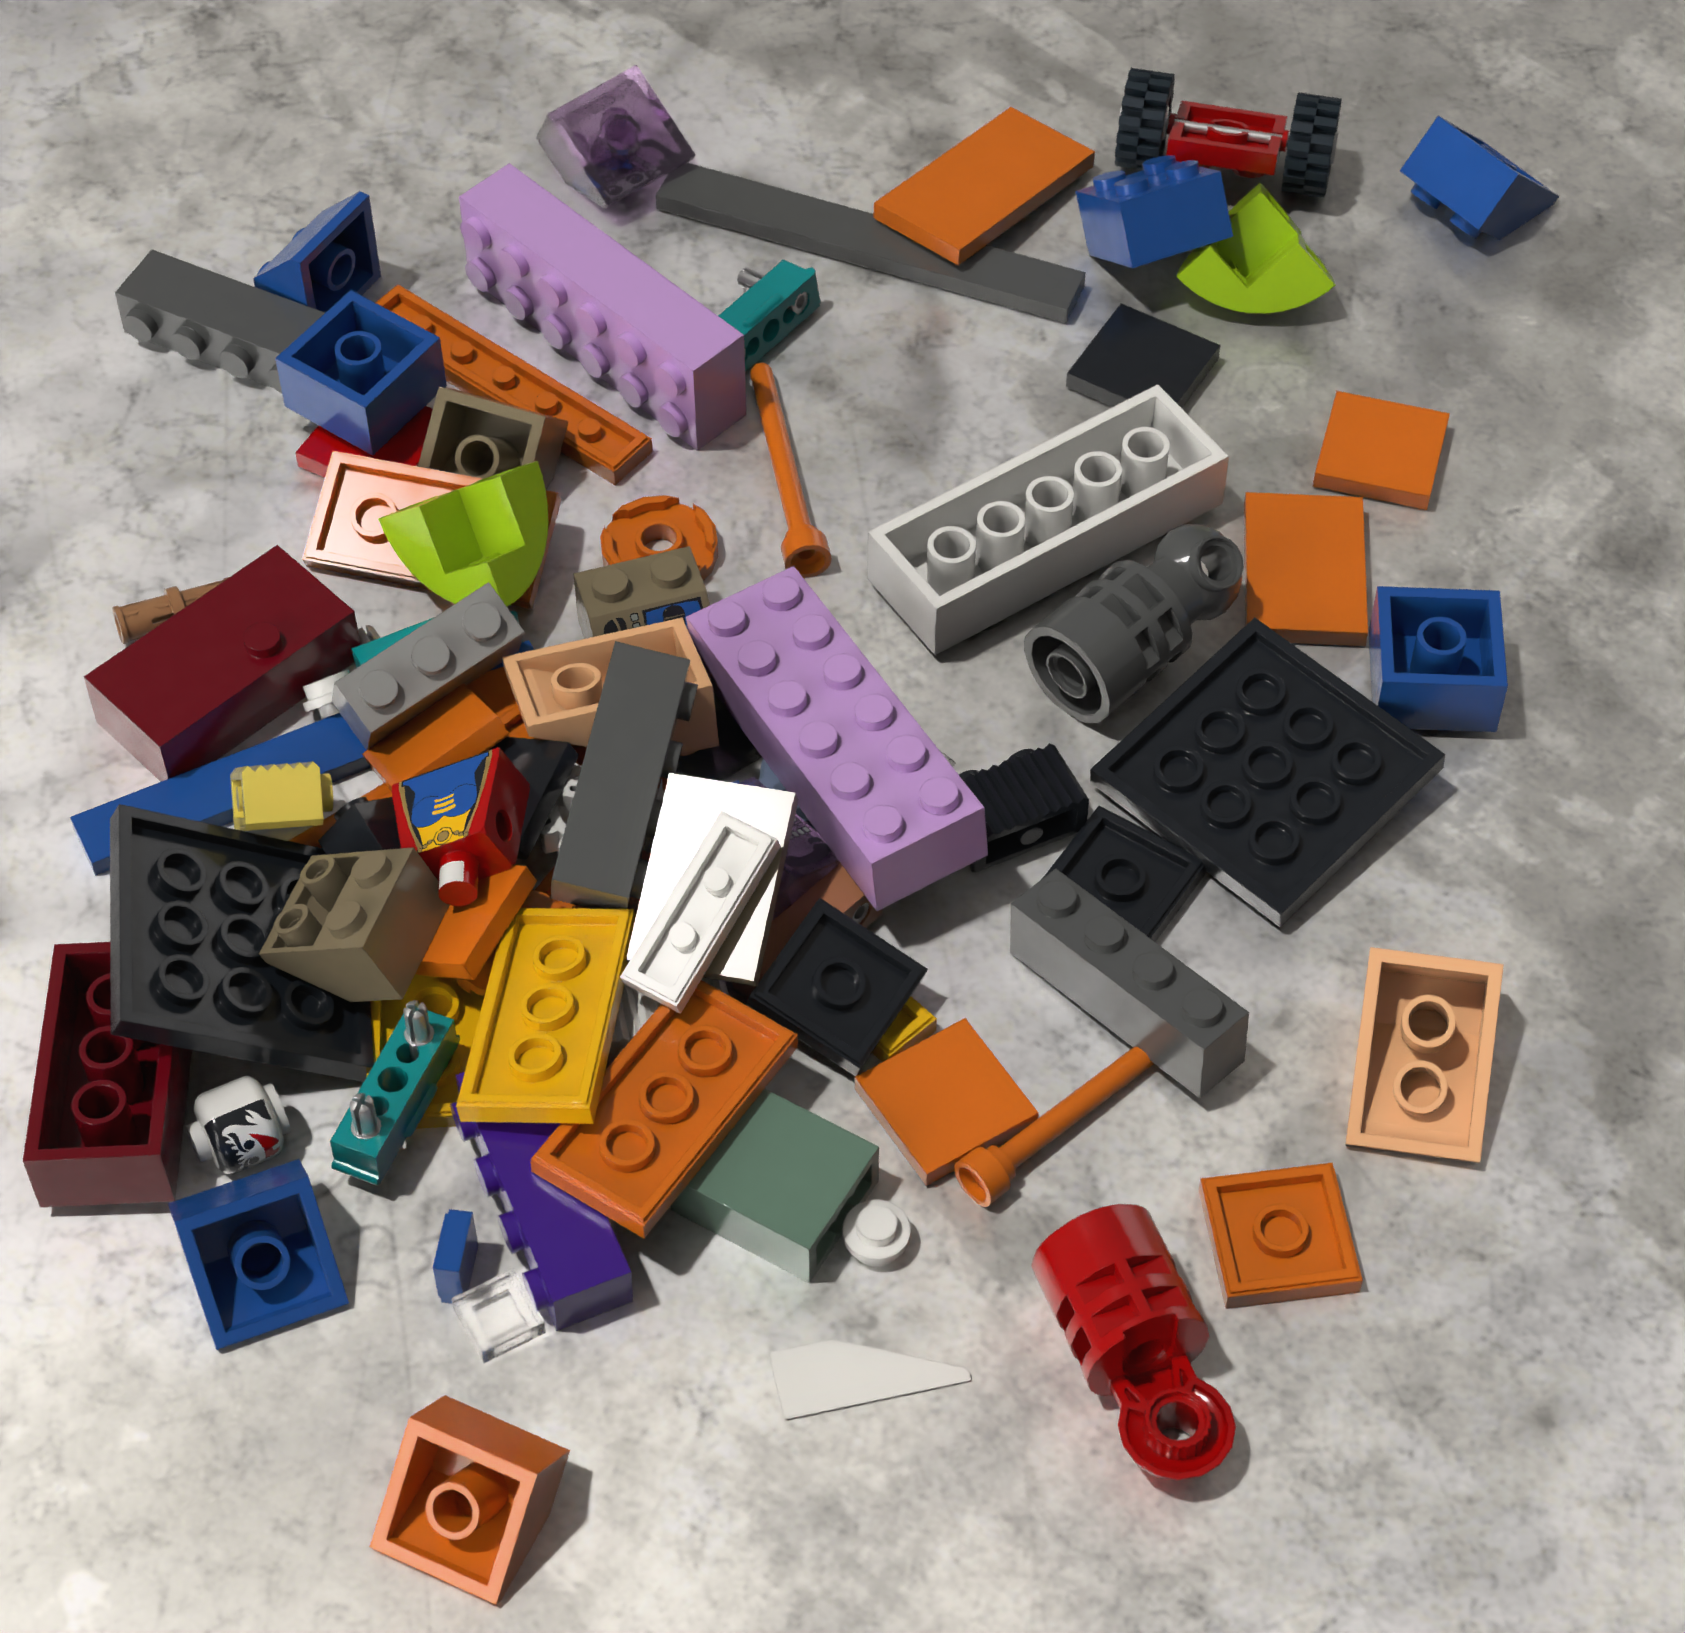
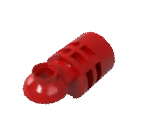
M1137 1204L1109 1205L1094 1209L1070 1220L1041 1243L1035 1252L1031 1266L1059 1327L1065 1331V1337L1073 1356L1079 1360L1084 1379L1090 1391L1101 1396H1114L1120 1409L1118 1428L1122 1445L1137 1466L1155 1477L1168 1480L1184 1481L1202 1477L1217 1468L1232 1449L1236 1425L1231 1407L1216 1388L1197 1378L1191 1366V1363L1204 1350L1210 1337L1208 1327L1201 1313L1194 1306L1190 1291L1185 1281L1179 1276L1175 1262L1154 1220L1146 1208ZM1170 1428L1181 1429L1188 1433L1190 1437L1183 1440H1174L1163 1435L1161 1431Z

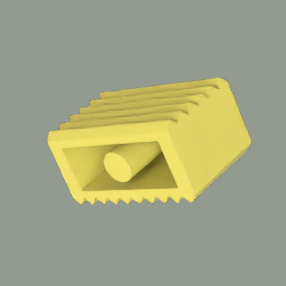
M313 761L265 766H243L235 768L230 774L234 829L250 831L323 825V812L333 811L330 773L320 774V767Z

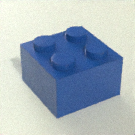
M1173 155L1152 158L1142 163V171L1126 175L1125 171L1103 173L1093 178L1094 186L1075 191L1089 255L1130 268L1139 267L1233 237L1221 171L1200 167L1196 160L1178 162Z
M352 290L344 295L275 358L284 406L371 455L377 453L436 397L439 386H447L440 337Z
M1377 586L1368 632L1372 702L1410 729L1497 732L1508 688L1500 591Z

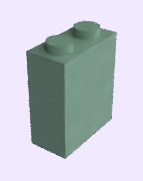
M764 1089L672 1203L671 1210L810 1283L843 1235V1223L848 1212L856 1205L866 1201L878 1183L879 1146Z

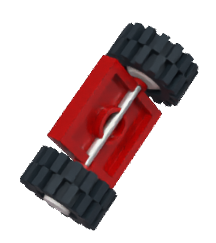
M1130 68L1119 116L1116 137L1117 145L1115 149L1116 166L1143 170L1142 163L1144 161L1163 156L1168 134L1166 156L1173 155L1178 162L1196 160L1200 167L1232 169L1234 174L1241 177L1260 178L1264 174L1274 176L1280 152H1285L1287 147L1281 190L1325 197L1339 132H1337L1341 109V98L1298 92L1290 136H1288L1289 130H1286L1288 116L1182 100L1177 115L1176 113H1171L1175 75Z

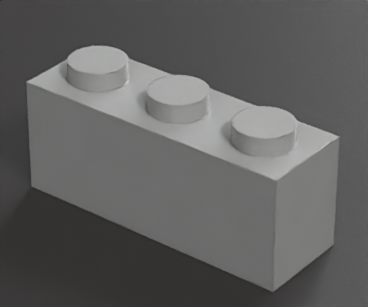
M488 582L334 682L332 703L365 749L368 750L462 684L468 685L502 663V657L516 654L519 651L525 631Z

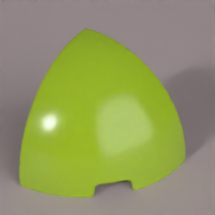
M1261 182L1229 211L1233 237L1193 249L1182 263L1176 276L1186 287L1205 300L1226 309L1245 313H1274L1297 308L1317 299L1336 286L1332 275L1322 259L1305 242L1301 236L1302 232Z
M538 461L480 479L465 487L428 498L378 518L391 547L407 569L432 592L454 604L488 582L506 607L514 603L526 592L535 579L542 564L548 537L547 495Z

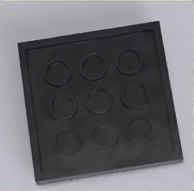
M1254 617L1090 769V783L1163 839L1202 860L1203 864H1205V871L1277 926L1281 927L1444 768L1446 754Z
M119 804L110 818L111 1035L364 1082L367 1073L371 1071L374 1065L370 1001H347L266 963L259 955L277 916L283 910L298 882L302 869L308 863L311 856L325 855L326 853L323 848Z

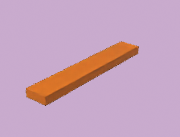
M399 284L375 302L440 337L446 381L459 390L569 421L561 453L613 485L618 484L653 452L652 438Z

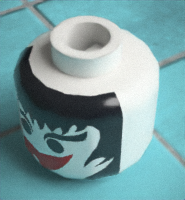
M250 1076L240 1077L200 1094L194 1103L197 1121L185 1126L199 1162L202 1163L212 1158L218 1169L228 1175L239 1173L275 1158L283 1149V1136L291 1133L286 1112L274 1086L270 1083L262 1087L255 1078Z

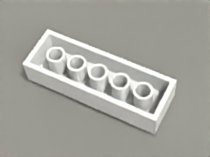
M1157 384L868 531L867 579L931 652L937 655L1168 533V531L1223 504L1229 456Z

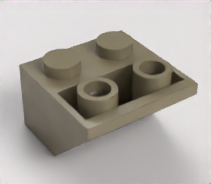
M414 847L313 855L302 869L300 878L283 910L277 916L259 955L266 963L350 1002L403 999L449 904L444 903L439 898V881Z

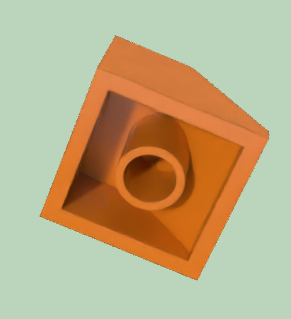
M444 1395L408 1419L369 1547L496 1605L503 1599L551 1513L570 1450Z

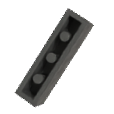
M153 249L115 292L125 333L140 341H149L176 351L185 358L197 359L224 369L233 376L245 377L272 387L280 393L282 391L275 358L325 314L322 311Z
M615 641L553 872L550 899L591 909H628L631 897L640 899L649 861L643 860L641 857L646 838L655 837L663 802L657 799L662 778L668 779L669 773L676 774L683 747L682 742L672 740L677 719L689 722L697 693L698 684L687 682L690 659Z
M1058 869L1053 870L1011 903L1010 953L1132 1047L1142 1049L1148 1055L1150 1061L1197 1097L1201 1098L1245 1061L1249 1012Z

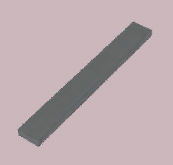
M680 161L679 165L673 166L656 193V209L1063 323H1067L1085 286L1086 272L988 245L958 266L874 219L872 213Z

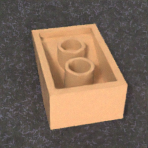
M683 618L502 657L506 675L529 737L569 742L570 744L587 747L615 641L690 659L687 682L698 684L697 693L689 722L677 719L672 740L683 743L680 756H687L698 750L719 746L713 686Z
M1370 947L1345 1145L1480 1163L1504 964Z

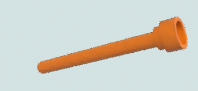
M757 363L752 367L750 376L788 531L781 544L784 565L786 569L794 566L803 578L815 577L823 573L831 564L832 558L825 534L811 525L773 371L768 364Z
M1133 1047L1002 1146L991 1145L986 1149L976 1147L956 1162L954 1171L960 1186L978 1205L988 1207L1010 1190V1181L1015 1178V1169L1152 1067L1154 1063L1150 1061L1148 1055L1142 1049Z

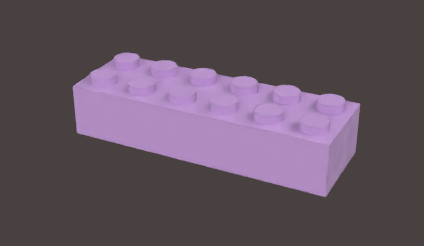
M510 163L459 196L462 218L460 229L464 237L467 259L465 270L469 280L478 290L490 293L502 302L515 318L527 321L543 333L546 340L553 347L564 349L581 362L590 375L595 378H602L618 390L628 404L643 409L655 418L669 435L680 437L697 451L747 415L744 335Z
M794 566L686 617L689 634L712 683L713 692L785 789L797 795L800 809L876 911L988 856L984 806Z

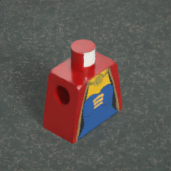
M498 747L392 785V797L401 848H415L439 881L438 895L444 903L452 906L471 904L478 897V880L510 870L517 861L530 784L501 748Z

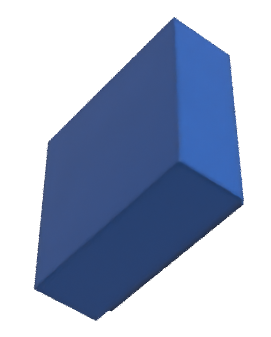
M449 1209L448 1214L445 1213L433 1264L438 1297L441 1298L442 1303L466 1304L479 1246L473 1212Z

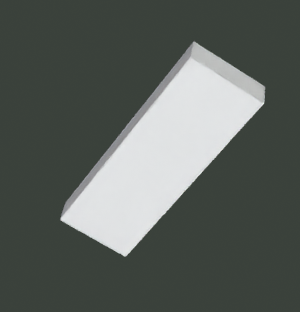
M721 810L620 976L623 983L681 1014L779 851L781 845L778 838Z

